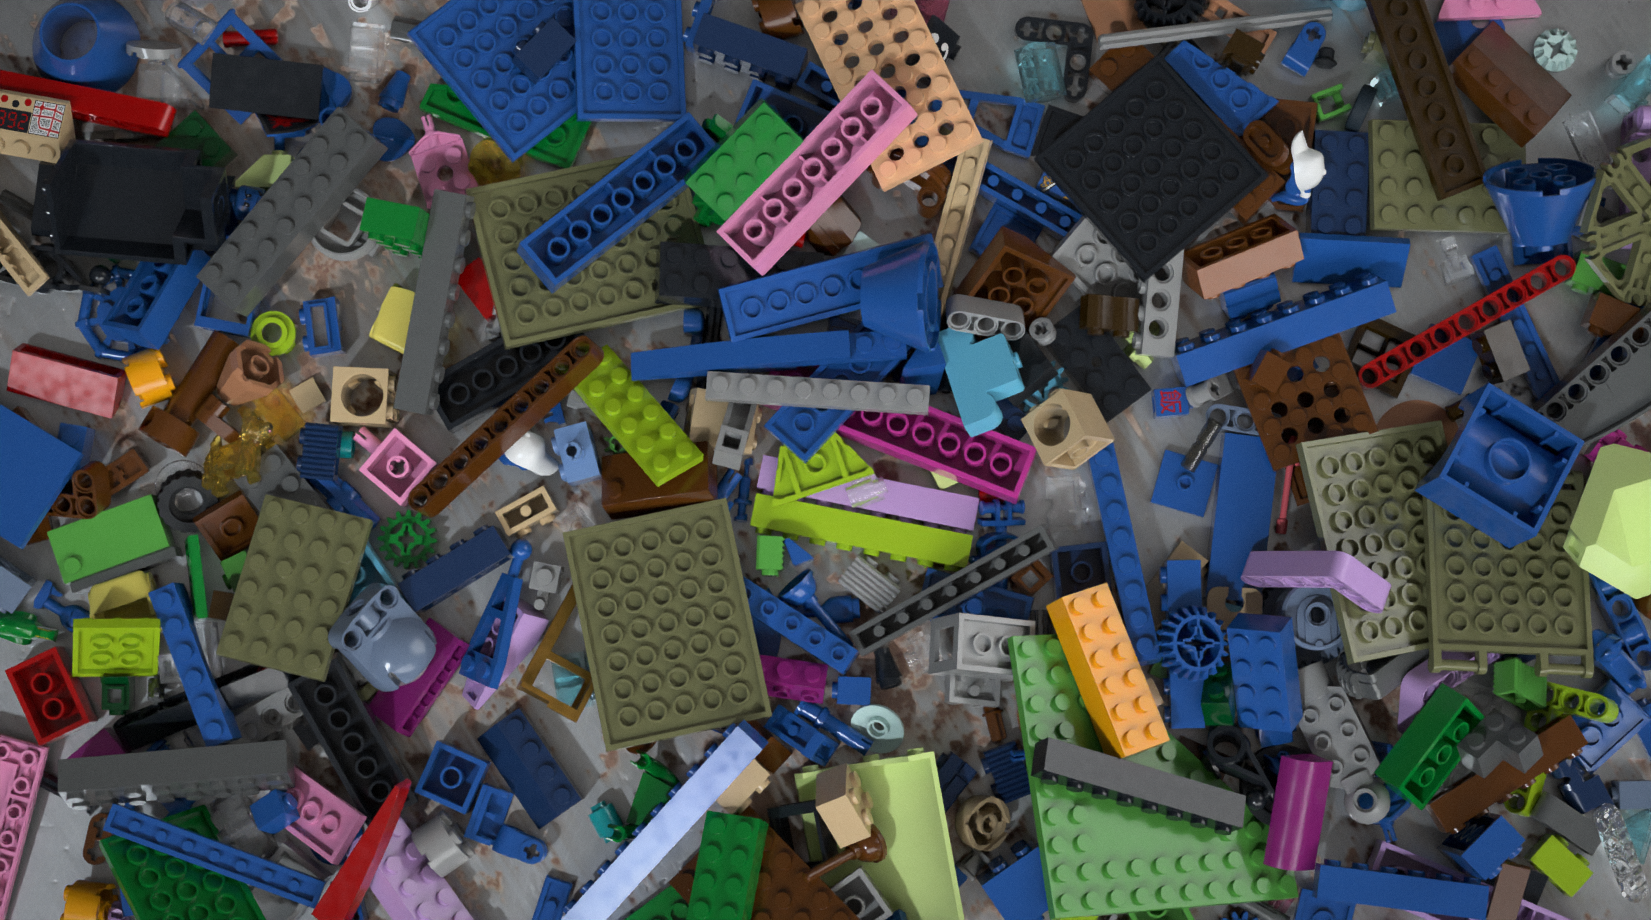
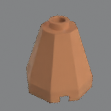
M247 339L229 354L217 383L218 395L225 403L236 406L265 397L285 381L282 362L277 356L273 359L269 355L271 350L267 345Z

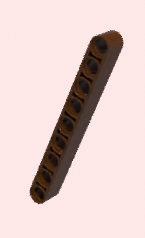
M578 336L411 490L408 496L409 506L426 517L431 518L438 515L601 364L604 358L602 348L587 336Z

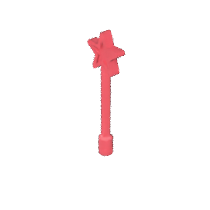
M1291 436L1288 444L1294 443L1297 440V436ZM1293 465L1286 467L1280 516L1277 519L1275 533L1286 534L1288 520L1286 517Z

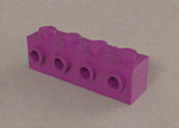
M760 655L768 696L823 704L828 673L827 664Z

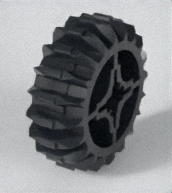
M1135 0L1134 9L1138 12L1139 20L1144 23L1147 29L1189 24L1190 22L1197 23V15H1204L1205 10L1203 6L1207 5L1208 0ZM1151 6H1156L1157 9H1162L1163 14H1159L1152 11Z

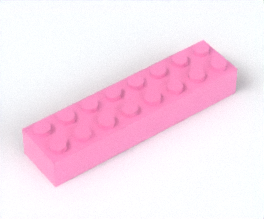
M871 69L803 140L804 142L716 232L759 274L764 276L918 114L905 99Z

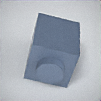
M1611 780V787L1608 788V793L1617 809H1651V780Z

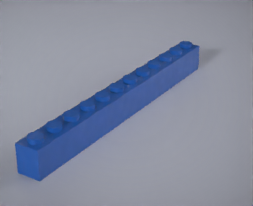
M809 61L796 84V91L832 111L840 103V99L826 70ZM920 136L916 139L915 145L923 148L928 144L929 138L927 136ZM958 155L943 162L952 176ZM986 163L978 195L992 203L999 204L1038 226L1042 231L1059 241L1066 236L1083 216L993 164Z

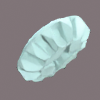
M1555 28L1546 30L1538 36L1534 43L1533 52L1536 61L1544 69L1559 72L1567 69L1574 63L1578 49L1576 47V39L1569 35V31ZM1561 41L1560 50L1563 53H1558L1550 58L1553 51L1550 44L1554 46Z

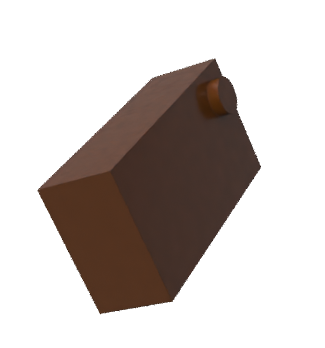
M701 441L694 443L704 454L702 462L659 487L655 485L629 453L602 456V507L609 517L614 520L717 500V465L712 464L714 450L709 442Z

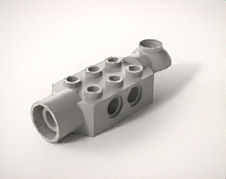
M1322 661L1299 669L1303 718L1298 724L1312 753L1333 761L1329 787L1344 789L1345 810L1353 820L1367 825L1379 822L1388 813L1391 799L1385 786L1373 779L1376 775L1374 772L1382 762L1348 693H1345L1342 687H1334ZM1364 793L1371 794L1374 799V803L1369 809L1362 808L1359 803V798Z

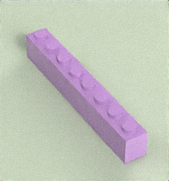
M763 455L757 489H761L764 495L773 496L778 458ZM867 476L795 501L805 502L806 498L816 500L815 505L832 508V504L843 506L842 510L859 513V509L870 511L869 515L886 518V515L897 517V521L913 523V520L924 522L923 526L937 529L940 526L950 527L952 532L967 534V531L972 532L974 529L980 498Z

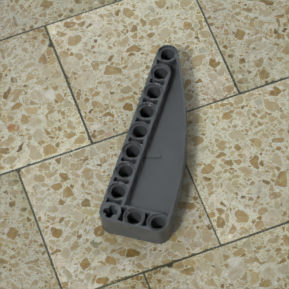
M1651 302L1530 408L1584 440L1585 442L1582 447L1601 439L1651 409ZM1643 327V336L1638 340H1633V331ZM1621 346L1622 354L1620 357L1612 359L1611 351L1613 348ZM1595 365H1600V374L1596 377H1590V369ZM1573 384H1579V392L1574 396H1569V387ZM1551 403H1558L1559 408L1557 412L1551 415L1547 414V407Z

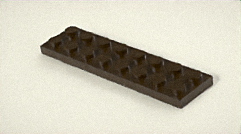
M1365 0L1437 201L1483 184V174L1486 172L1425 0Z

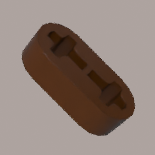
M108 812L94 815L89 822L83 848V857L91 865H99L106 862L104 855L94 859L95 854L91 853V849L97 847L98 841L115 835L103 830L102 837H100L101 827L97 826V822L102 821L104 818L107 820Z

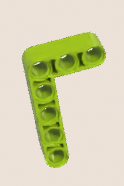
M1547 681V693L1553 690L1552 699L1546 703V708L1527 712L1523 726L1534 732L1540 728L1539 722L1541 718L1546 717L1547 724L1563 713L1602 723H1610L1617 718L1619 708L1614 700L1603 695ZM1579 696V704L1572 708L1573 699ZM1605 702V710L1599 715L1598 707ZM1543 772L1535 777L1536 782L1525 789L1519 787L1511 793L1513 795L1512 798L1504 802L1505 808L1511 813L1529 817L1530 812L1541 796L1547 774ZM1523 797L1524 804L1518 809L1517 802Z

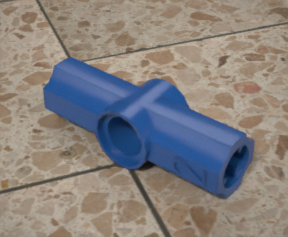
M339 476L338 481L307 478L327 498L326 502L335 511L371 519L373 521L371 531L382 520L361 499V494Z

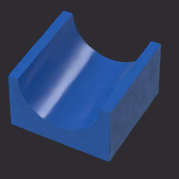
M1487 383L1462 399L1458 408L1464 411V415L1453 440L1433 469L1418 482L1414 491L1504 546L1511 548L1537 536L1585 441L1491 383Z

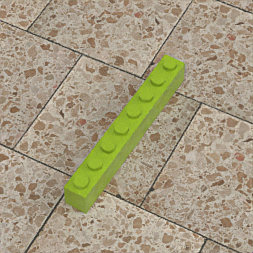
M756 493L750 526L756 528L755 533L771 536L772 531L783 533L782 537L784 539L790 538L794 541H798L799 536L810 538V544L825 546L826 542L836 543V549L852 552L853 547L864 549L863 554L879 557L880 552L891 554V560L906 562L907 558L918 559L917 565L933 568L934 563L945 565L944 570L957 572L968 565L973 535L800 501H792L773 508V496Z

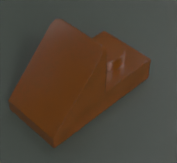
M757 720L747 722L769 742L755 759L774 774L792 753Z

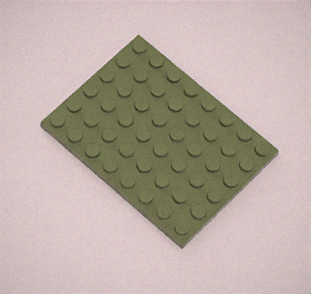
M632 155L466 189L465 194L474 197L473 202L476 204V211L472 222L505 349L700 307L655 303L656 250L660 242L705 245L700 225L693 219L696 210L694 204H692L693 199L690 187L553 294L517 253L519 243Z
M1441 420L1382 429L1370 435L1369 432L1296 444L1321 551L1345 552L1391 584L1382 613L1366 611L1334 588H1330L1348 665L1429 649L1423 496L1414 490L1418 482L1422 480L1419 474L1421 464L1431 463L1435 466L1448 448Z
M726 498L563 532L606 752L730 726L732 723L740 724L743 720L750 722L773 717Z

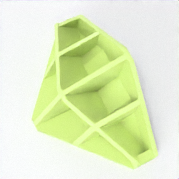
M1610 444L1599 449L1563 548L1579 567L1635 599L1651 594V453L1618 444Z

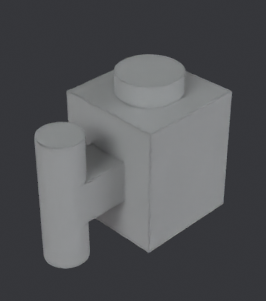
M534 561L529 588L538 590L534 602L535 609L546 610L548 608L549 594H559L564 567Z

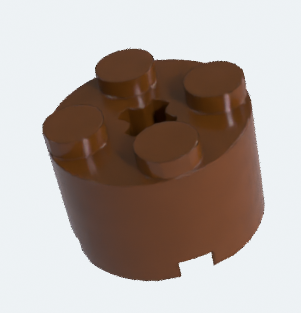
M751 0L755 12H758L760 19H763V21L759 22L762 33L784 41L805 34L802 29V20L795 7V0Z

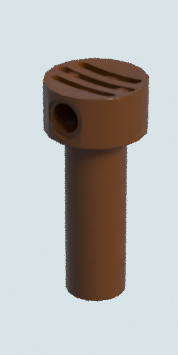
M214 330L164 410L152 406L138 430L167 449L186 458L201 435L192 428L197 420L193 414L208 396L217 389V383L227 358L239 344Z

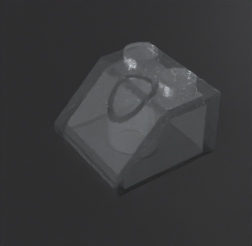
M149 60L148 64L139 63L137 97L163 102L173 106L175 109L204 110V104L172 68L165 65V62Z

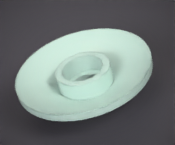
M880 704L864 705L854 713L851 719V727L874 741L869 751L888 753L897 749L903 741L904 725L899 716L886 706Z

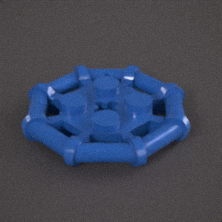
M119 265L112 266L110 282L104 285L106 287L115 281L117 288L111 291L110 296L82 295L75 327L81 331L94 350L95 357L98 359L107 358L122 361L121 359L147 349L146 347L138 348L137 344L102 325L125 287L124 279L129 280L135 271L134 269L123 268ZM95 299L100 302L97 307V318L89 319L92 302ZM99 325L107 338L101 342L91 327ZM169 334L162 345L169 343ZM114 341L128 343V351L111 347Z

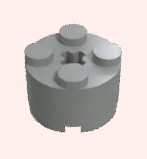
M445 810L440 811L411 834L420 854L426 855L430 861L428 862L429 866L440 877L450 874L476 855L472 846L463 840L465 832L457 822L452 825L453 822Z

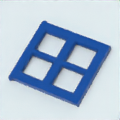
M233 8L228 10L177 65L178 68L185 70L209 95L211 80L194 63L209 47L215 53L227 54L215 41L230 25L250 43L239 56L254 57L260 52L266 59L283 60L235 13L236 11ZM226 110L240 125L252 114V112Z

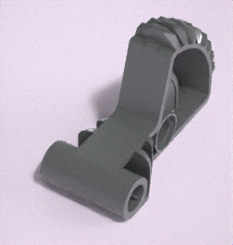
M1429 649L1349 665L1345 651H1343L1336 664L1339 684H1341L1345 693L1356 699H1382L1401 684L1404 676L1410 670L1429 659ZM1366 669L1367 673H1362L1360 671Z

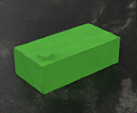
M150 494L103 511L92 519H81L48 531L47 534L64 584H71V582L170 546H176L170 526L166 525L163 522V518L159 515L158 496Z

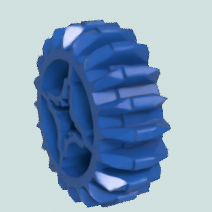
M1188 605L1187 608L1178 607L1177 612L1168 613L1169 620L1164 619L1161 621L1164 630L1161 629L1156 632L1161 636V640L1154 643L1157 646H1161V651L1156 655L1165 658L1161 665L1163 667H1170L1169 673L1171 675L1178 674L1180 680H1186L1187 678L1189 681H1197L1198 678L1205 680L1208 678V674H1216V667L1225 665L1221 657L1229 655L1224 650V646L1229 645L1228 641L1224 640L1223 637L1227 634V630L1220 629L1224 621L1221 619L1215 620L1216 613L1207 612L1206 607L1197 608L1196 605ZM1182 628V634L1180 635L1179 638H1177L1178 633H1179L1180 629ZM1202 628L1204 629L1207 637L1204 636ZM1185 642H1200V645L1191 646V644H1185ZM1178 649L1181 651L1183 659L1181 658ZM1207 649L1206 655L1203 658V653Z

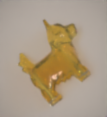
M246 408L243 414L240 435L236 441L222 446V438L216 435L210 443L211 448L203 463L204 474L201 486L206 490L211 489V494L219 498L229 494L226 484L230 478L239 479L240 477L247 476V481L250 485L261 481V475L259 474L261 445H264L266 440L272 437L274 432L273 424L265 422L261 417L253 416L250 408Z

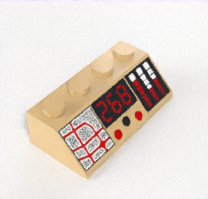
M0 89V154L57 163L61 150L65 149L70 139H76L70 101Z

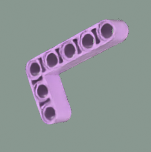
M1251 551L1241 575L1242 581L1256 587L1334 588L1362 609L1372 613L1383 612L1391 589L1389 582L1353 556L1341 551Z
M1442 651V659L1474 660L1475 653ZM1487 653L1488 665L1504 654ZM1428 659L1410 670L1401 682L1398 731L1404 734L1415 715L1423 709L1442 683L1453 689L1475 673L1473 671L1441 670L1440 673H1430L1428 671Z

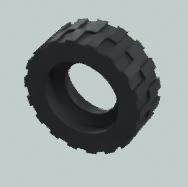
M191 469L176 471L175 474H170L166 481H163L160 485L157 502L159 515L163 518V522L166 525L171 526V529L179 530L182 533H195L199 529L192 518L220 502L219 490H217V485L210 479V476L203 474L202 471H193ZM183 489H194L202 496V506L194 513H183L175 505L176 495Z

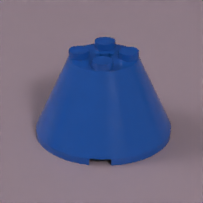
M1538 158V163L1522 164V160L1519 159L1489 168L1483 174V183L1513 240V246H1534L1537 251L1546 252L1553 250V245L1569 242V237L1595 185L1596 172H1594L1592 165L1578 160Z

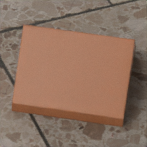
M1081 0L1097 43L1098 36L1102 34L1147 29L1144 23L1139 20L1138 12L1134 9L1135 0Z

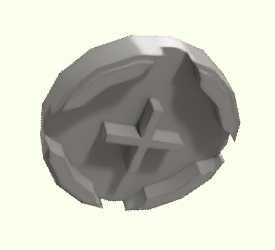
M133 40L126 42V53L129 56H133V52H136V57H140V59L167 60L170 59V55H174V58L178 59L182 56V46L167 41Z

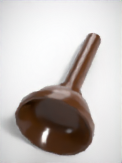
M871 824V837L846 846L844 851L804 872L802 878L806 883H810L850 859H858L866 863H878L884 860L887 855L885 839L879 829L874 824Z

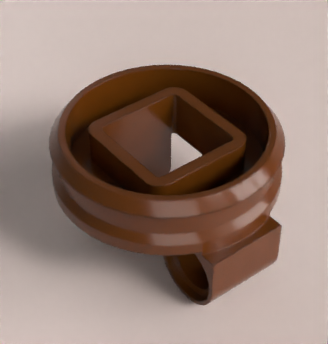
M900 148L894 149L890 154V159L894 161L901 159L904 155V150ZM941 163L903 182L918 192L917 211L922 217L934 218L943 209L952 175L947 167ZM871 167L872 184L876 188L883 190ZM926 198H931L936 201V204L926 206L922 201Z

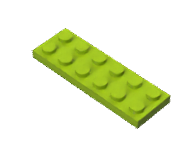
M608 344L602 346L601 348L604 352L603 361L574 390L655 485L659 487L702 462L704 454L642 383L640 381H632L631 371Z

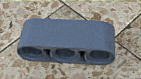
M1214 404L1207 409L1206 423L1211 429L1259 437L1254 422L1248 429L1241 428L1237 423L1241 415H1249L1251 417L1248 408ZM1215 410H1220L1225 413L1226 419L1221 424H1214L1210 420L1211 413ZM1272 412L1275 417L1282 418L1280 414Z

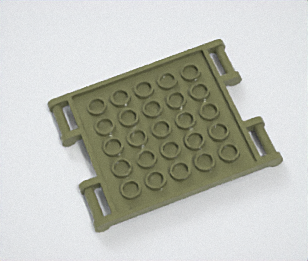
M1431 463L1421 464L1419 471L1421 479L1433 469L1434 466ZM1572 470L1568 473L1563 484H1569L1571 490L1559 491L1537 536L1511 548L1504 546L1423 496L1429 638L1428 671L1430 673H1440L1441 670L1473 671L1475 674L1485 675L1488 669L1487 653L1536 655L1534 672L1537 677H1547L1548 674L1580 675L1581 678L1589 679L1593 677L1594 657L1589 572L1579 567L1563 548L1584 492L1582 471ZM1442 651L1474 652L1475 659H1442ZM1548 655L1580 656L1581 663H1549Z

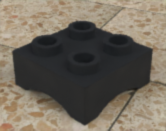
M1026 330L1020 339L1008 341L1012 352L1017 351L1023 367L1019 368V372L1025 387L1022 392L1007 397L1014 407L1059 374Z

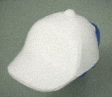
M1303 130L1299 131L1292 141L1291 153L1293 162L1290 165L1291 176L1286 182V190L1276 193L1271 198L1272 202L1281 201L1290 205H1305L1310 199L1311 189L1316 187L1326 174L1323 154L1307 146Z
M530 431L525 433L498 458L504 465L517 466L521 470H530L542 476L555 473L559 469L558 464H560L546 452L544 438Z

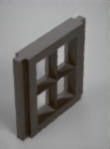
M1379 318L1357 326L1346 350L1356 372L1361 365L1352 362L1358 348L1379 357L1385 353L1390 340L1400 345L1416 335ZM1366 330L1385 338L1380 351L1361 343ZM1412 343L1410 351L1417 357L1421 345ZM1390 356L1387 358L1386 361L1399 366L1398 360ZM1412 367L1398 374L1395 381L1389 379L1374 389L1397 399ZM1370 370L1363 371L1362 378L1364 382L1372 384L1375 380L1374 373Z

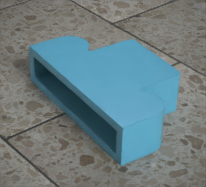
M950 327L940 331L938 342L946 362L945 370L964 428L971 438L993 430L999 426L1003 418L1002 411L996 402L1020 393L1025 389L1019 372V368L1023 366L1017 351L1012 352L1007 339L1001 333L978 342L975 335L971 333L955 331Z

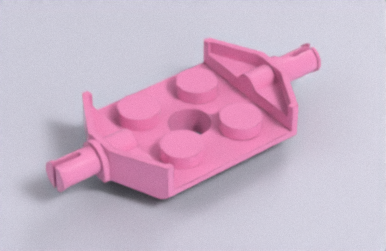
M431 114L426 115L429 126L425 116L420 118L426 133L409 151L427 204L426 207L429 211L431 210L434 189L466 195V189L478 187L461 135L438 131L435 128ZM448 167L453 170V177L449 181H441L439 179V171L442 168Z

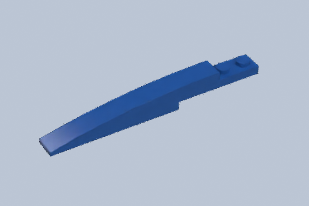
M849 330L749 338L731 343V340L631 353L632 381L698 377L707 376L708 371L729 373L797 370V367L902 360L907 359V346L876 331L850 333Z

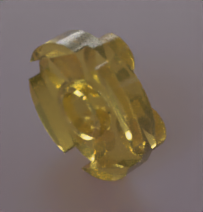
M484 138L473 148L470 154L468 170L481 186L521 178L524 172L523 156L512 163L492 138ZM499 158L502 161L500 166L503 169H495L492 166L491 159L496 160Z

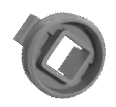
M355 188L342 203V206L362 217L366 199L370 196L362 190ZM341 206L311 240L312 244L322 254L338 261H352L366 254L375 258L382 247L376 244V241L367 239L368 235L359 230L361 221L348 242L330 233L329 229L341 211Z

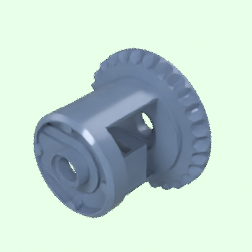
M1264 588L1262 591V615L1292 617L1298 668H1304L1319 661H1322L1323 664L1328 663L1342 652L1344 646L1330 588Z

